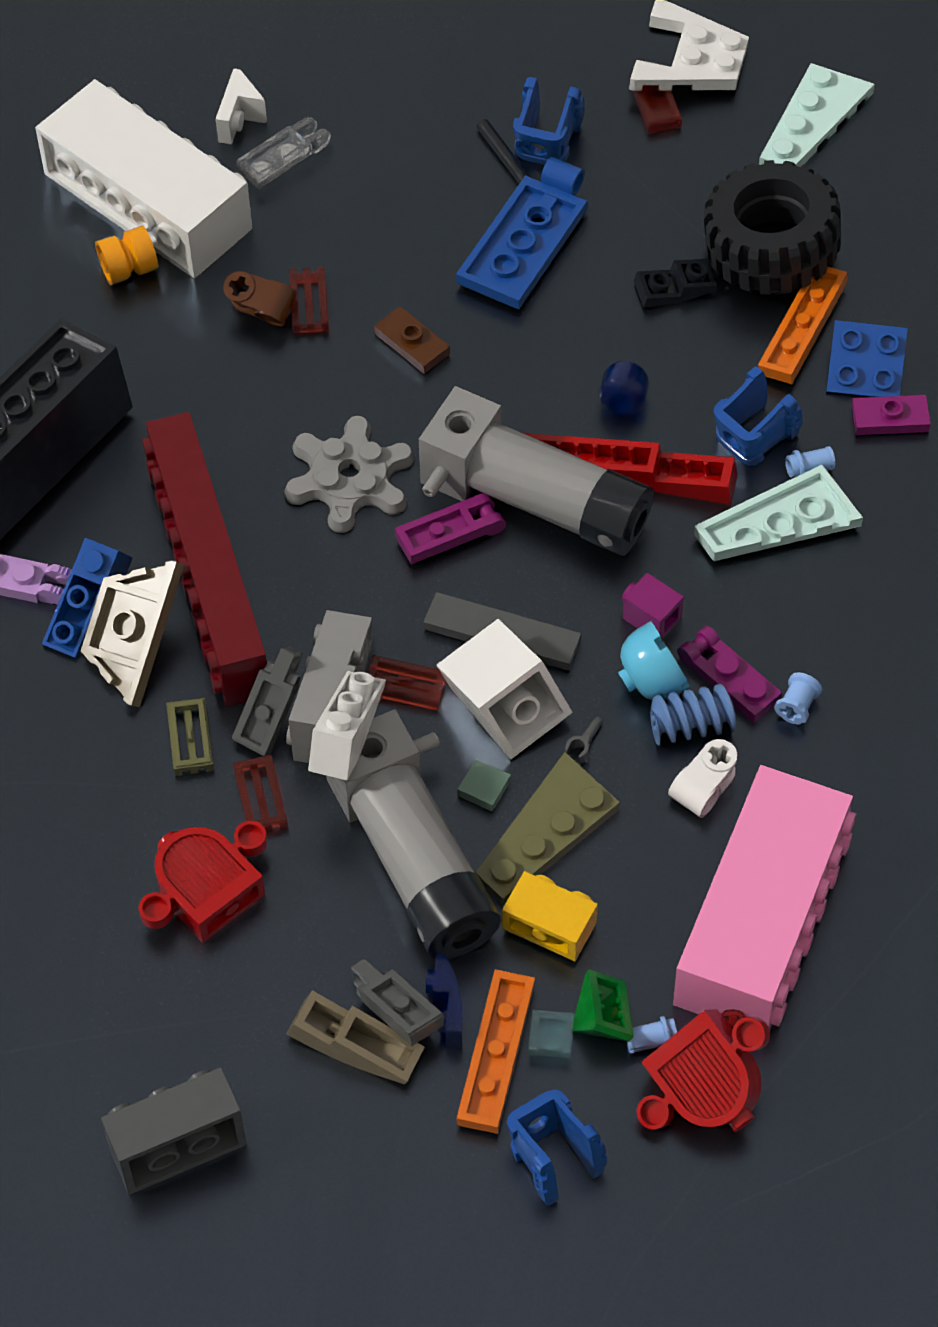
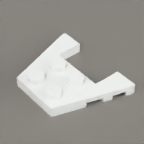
M655 0L649 27L682 33L671 67L636 60L630 78L629 90L642 91L643 85H658L659 90H672L673 85H692V90H736L749 37L666 0Z

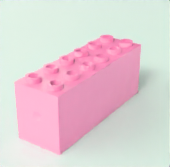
M760 765L677 966L674 1006L696 1014H700L704 1010L718 1009L728 1024L733 1027L737 1021L745 1017H758L768 1025L769 1031L772 1024L780 1026L787 1007L785 1001L788 992H793L801 970L799 965L802 956L807 957L814 937L812 932L815 923H820L827 904L825 898L829 888L833 889L840 870L838 865L841 856H846L852 840L853 833L851 831L857 813L851 812L852 795Z

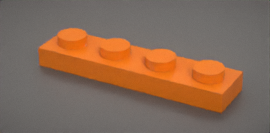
M827 267V273L816 281L813 276L811 277L810 285L800 288L758 364V368L764 372L766 377L789 384L794 382L848 282V272Z
M494 970L456 1118L457 1126L498 1134L535 987V977Z

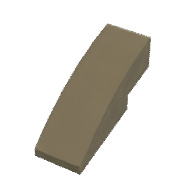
M313 990L303 1001L286 1033L288 1036L336 1060L402 1084H406L425 1048L419 1043L410 1046L391 1027L354 1006L346 1010Z

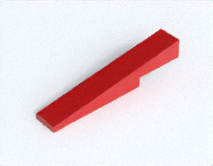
M523 433L604 469L614 470L654 488V492L727 505L732 504L738 476L735 457L661 452L660 443Z

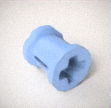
M797 672L790 676L788 680L789 688L784 697L777 700L774 709L785 721L800 725L807 721L809 717L808 709L812 701L820 697L822 686L812 676Z

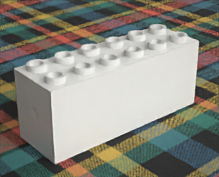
M96 79L35 127L44 174L125 231L144 226L151 238L155 252L194 279L253 229L248 184L242 175L231 172L221 165L214 156L206 155L197 149L189 139L181 138L172 132L165 123L156 121L147 115L140 106L131 104L122 98L115 89L104 86Z

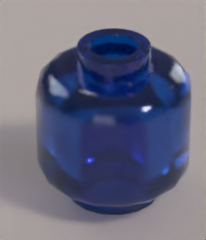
M619 361L611 364L604 371L599 390L600 402L605 409L613 414L626 416L637 413L646 401L649 387L648 375L636 363Z

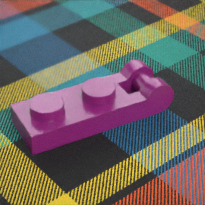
M482 493L396 527L395 537L412 565L483 535H497L504 530L506 522L499 512L494 511L495 504L492 498ZM472 516H481V518L474 520Z
M704 626L696 633L695 640L692 642L687 641L677 649V654L684 664L713 689L715 685L722 684L728 692L733 706L753 723L772 709L777 700L782 698V692L721 641L719 635L710 626ZM706 650L712 655L708 660L701 655Z

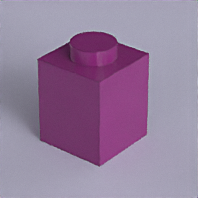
M646 573L638 583L632 582L622 596V619L637 629L651 621L660 634L661 640L682 618L684 596L649 573Z

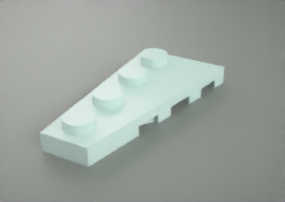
M811 63L759 159V165L764 164V161L774 160L775 163L783 164L784 161L794 162L795 166L801 168L817 152L818 145L825 138L829 139L836 132L837 126L845 118L849 119L857 111V106L863 99L867 100L874 93L875 84Z

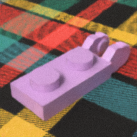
M0 554V595L34 603L41 601L57 605L64 589L46 582L63 584L65 586L71 569L57 564L49 566L45 563Z

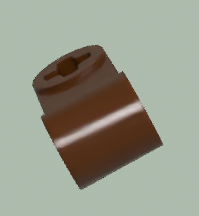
M244 271L230 274L224 281L223 286L225 295L232 302L236 310L276 326H284L297 295L295 289L284 283L267 280Z

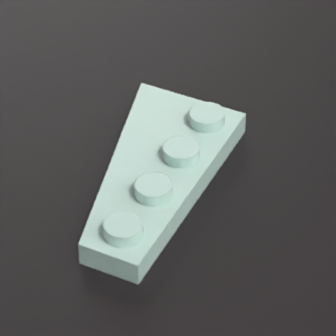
M820 465L695 525L694 535L711 559L717 561L861 527L863 517L824 466Z

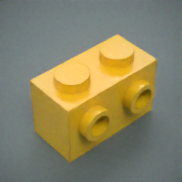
M524 871L502 909V929L572 961H576L597 923L598 904L582 892H570L557 886L553 880L544 875L535 876Z

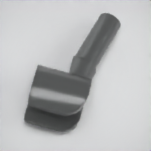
M595 717L584 734L569 738L565 745L566 753L570 756L573 749L582 748L584 750L579 756V763H586L590 757L589 744L602 725L603 720L600 717Z

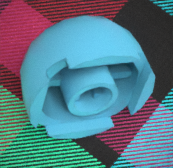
M651 621L639 627L627 637L620 653L624 669L618 673L629 692L637 688L647 699L653 700L655 695H660L664 700H667L670 693L675 692L679 695L691 688Z

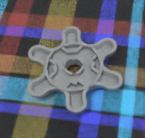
M353 416L347 421L344 427V435L340 439L329 438L321 441L310 433L300 434L293 443V453L297 458L308 463L310 471L303 476L291 479L285 486L284 497L287 502L293 505H301L311 500L325 502L330 509L327 518L330 529L338 533L348 532L355 525L356 513L364 506H376L389 515H397L405 511L407 507L405 494L400 489L391 485L389 480L395 472L407 469L413 465L415 460L414 452L405 443L380 447L375 442H369L371 426L362 416ZM350 464L359 471L353 477H346L340 474L343 469L349 468Z

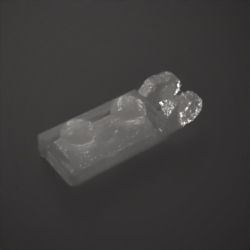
M306 117L293 126H287L237 159V170L254 186L260 189L312 153H318L322 148H325L330 143L331 135L324 128L314 132L317 128V121L312 117Z

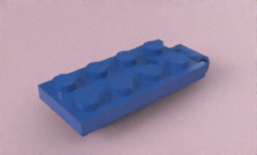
M550 157L543 168L541 182L525 175L456 273V283L519 310L588 209V201L575 196L582 186L585 170ZM535 218H541V219H543L544 221H543V222H533L532 220L535 219Z

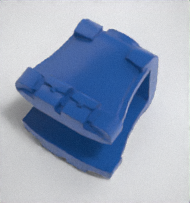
M528 77L523 87V108L520 117L514 118L513 133L516 136L515 153L523 160L545 165L550 157L566 162L570 149L568 143L573 132H579L585 113L584 95H581L579 88L570 86L556 133L536 129L534 126L540 114L539 84L537 78ZM531 143L542 145L546 149L537 148Z
M757 366L746 373L747 378L744 384L729 399H721L715 405L713 411L717 422L716 436L718 441L737 459L748 466H756L765 459L763 454L785 438L792 440L799 434L800 428L803 425L802 408L790 394L786 395L750 432L740 425L762 410L767 403L766 376Z
M560 1090L547 1091L520 1106L508 1116L507 1128L512 1138L510 1146L516 1162L522 1160L533 1175L535 1190L546 1206H550L558 1201L557 1180L552 1161L536 1142L556 1130L560 1131L593 1179L604 1172V1166L607 1165L604 1142L592 1124L584 1126L572 1113L570 1100ZM542 1116L535 1124L529 1126L532 1121Z

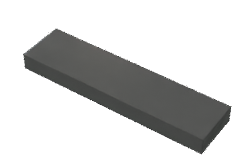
M436 592L423 622L424 630L467 642L495 620L499 619L544 664L567 671L570 670L581 642L582 633Z

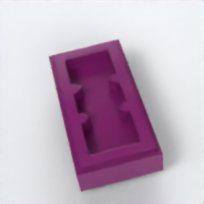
M926 395L853 398L852 400L856 435L929 432L931 423Z

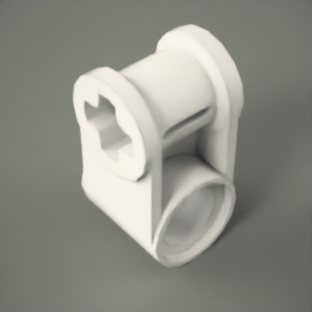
M723 739L708 742L693 761L677 775L669 788L668 795L700 818H703L735 778L736 748L730 742Z

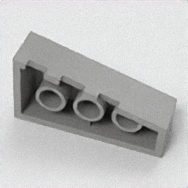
M326 610L322 624L316 625L313 638L314 648L311 656L307 658L304 677L288 720L289 726L286 743L292 745L293 761L309 763L313 729L346 672H365L373 642L372 617Z

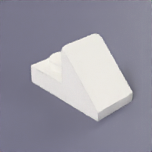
M233 69L216 116L218 142L231 145L236 131L240 132L242 130L244 120L260 123L267 122L264 98L240 69Z

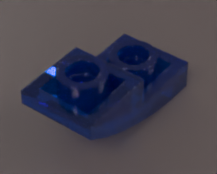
M437 954L435 969H427L426 994H433V1005L444 1016V1026L438 1029V1032L445 1033L446 1048L463 1050V1016L460 990L448 959L444 954Z

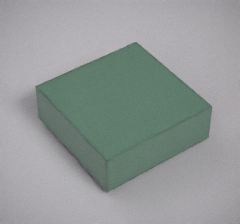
M475 759L458 787L457 795L493 812L511 782V774Z

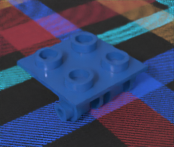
M835 320L826 392L866 397L900 396L908 328Z

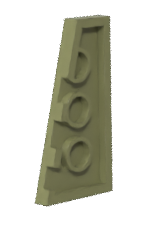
M564 752L475 873L479 876L486 891L504 906L524 871L535 876L544 873L618 812L620 802Z

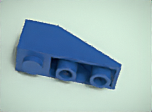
M84 538L42 644L78 658L103 578L116 574L126 575L133 557Z

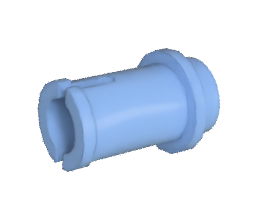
M830 446L803 453L795 450L785 458L787 473L791 478L797 477L820 465H823L826 470H833L836 464L834 452Z
M661 1016L658 1022L633 1027L634 1036L630 1042L627 1041L630 1055L635 1052L660 1047L677 1033L674 1019H665L664 1016Z

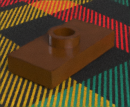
M401 306L374 325V334L423 374L450 354V346Z

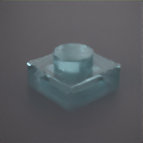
M533 1010L529 1055L571 1058L574 1013Z

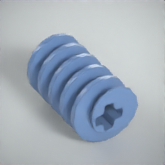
M722 684L714 686L713 694H711L707 687H701L697 697L692 690H685L682 701L677 693L672 692L668 695L667 704L662 696L655 695L653 697L650 717L654 739L658 746L660 745L663 733L667 734L671 743H675L677 731L679 730L682 731L686 740H691L693 728L698 729L702 738L706 737L708 725H712L717 735L722 734L723 722L728 723L732 732L736 731L737 724L734 706Z

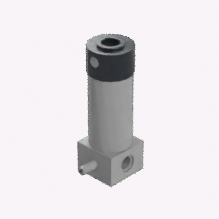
M454 386L418 439L420 481L424 484L422 490L425 495L434 497L440 491L460 501L469 499L476 489L580 535V538L621 556H625L630 552L645 527L653 504V487L614 470L604 469L502 425L501 405L457 386Z
M396 709L373 718L359 760L348 780L326 776L348 821L351 823L359 819L407 909L406 913L429 956L436 960L453 959L471 952L489 940L499 929L502 919L479 876L472 870L421 778L420 754L439 747L438 736L436 733L431 732L412 740Z

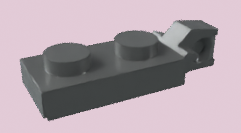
M292 646L282 647L276 661L270 660L265 668L260 669L232 735L234 741L263 756L271 754L299 687L298 683L300 682L301 675L295 672L299 667L303 652Z
M365 959L351 966L354 974L353 983L357 987V995L361 1001L410 1046L415 1045L444 1026L442 1012L393 969L380 973Z

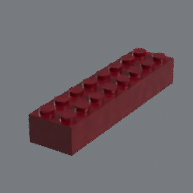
M190 412L146 422L148 437L142 439V444L147 459V471L151 483L154 482L156 490L154 492L159 511L163 512L165 518L163 522L169 541H172L174 560L184 565L181 574L183 578L181 579L186 600L190 601L191 616L195 630L200 634V645L205 663H208L211 672L209 674L215 695L222 693L226 707L245 703L260 669L265 668L267 664L266 653Z

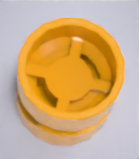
M144 226L124 231L121 240L117 236H110L95 241L102 270L110 285L129 279L131 271L138 275H143L159 268L153 243Z

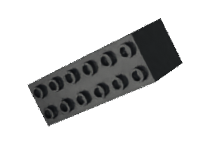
M62 319L0 377V540L133 408L117 347Z

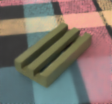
M205 698L166 703L175 776H181L183 771L190 770L191 774L199 773L198 769L206 768V772L214 771ZM196 708L199 709L204 751L203 758H197L191 713V709ZM183 710L188 760H181L176 711Z

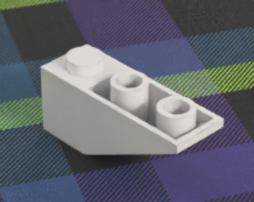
M346 672L313 729L308 771L348 780L359 760L386 680L375 678L365 672Z

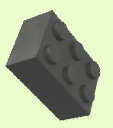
M221 1067L213 1071L203 1070L197 1072L187 1082L172 1088H159L153 1091L148 1098L132 1105L129 1103L118 1105L110 1110L108 1115L101 1117L110 1152L129 1195L247 1145L241 1110Z

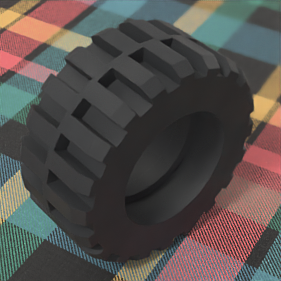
M774 160L764 161V164L761 165L751 163L745 165L742 171L736 169L726 176V181L721 179L712 189L713 192L707 197L705 210L703 211L707 257L711 261V265L716 273L720 276L723 275V279L733 286L739 284L740 288L744 291L752 293L753 290H759L760 294L771 295L772 291H781V294L791 293L792 288H804L810 285L811 277L813 276L816 281L827 273V267H832L837 260V253L841 248V210L838 194L829 184L828 180L819 173L814 175V170L805 165H802L800 168L795 166L794 162L784 161L783 164L775 163ZM772 221L795 225V227L778 233H761L750 229L758 224Z

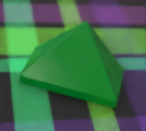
M588 969L584 977L571 1031L630 1042L634 1033L626 981Z

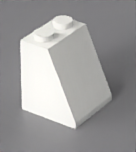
M499 619L495 620L436 665L455 695L510 760L573 713L542 660Z

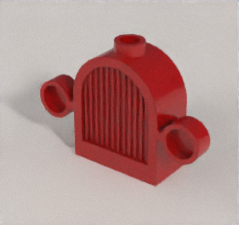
M256 821L241 823L235 829L234 843H230L219 832L205 827H190L164 835L157 845L158 851L155 857V873L160 893H149L141 899L138 909L142 923L149 928L159 929L169 924L175 913L195 936L204 943L264 897L263 876L246 859L257 856L266 849L267 835L264 826Z
M718 1009L702 1011L641 1061L665 1095H649L639 1102L637 1106L639 1122L648 1129L664 1128L673 1120L674 1110L676 1109L684 1119L702 1127H716L729 1124L733 1131L737 1132L748 1125L755 1118L751 1111L758 1102L762 1084L759 1067L750 1052L759 1051L767 1045L770 1038L768 1025L758 1017H745L737 1021L732 1029Z

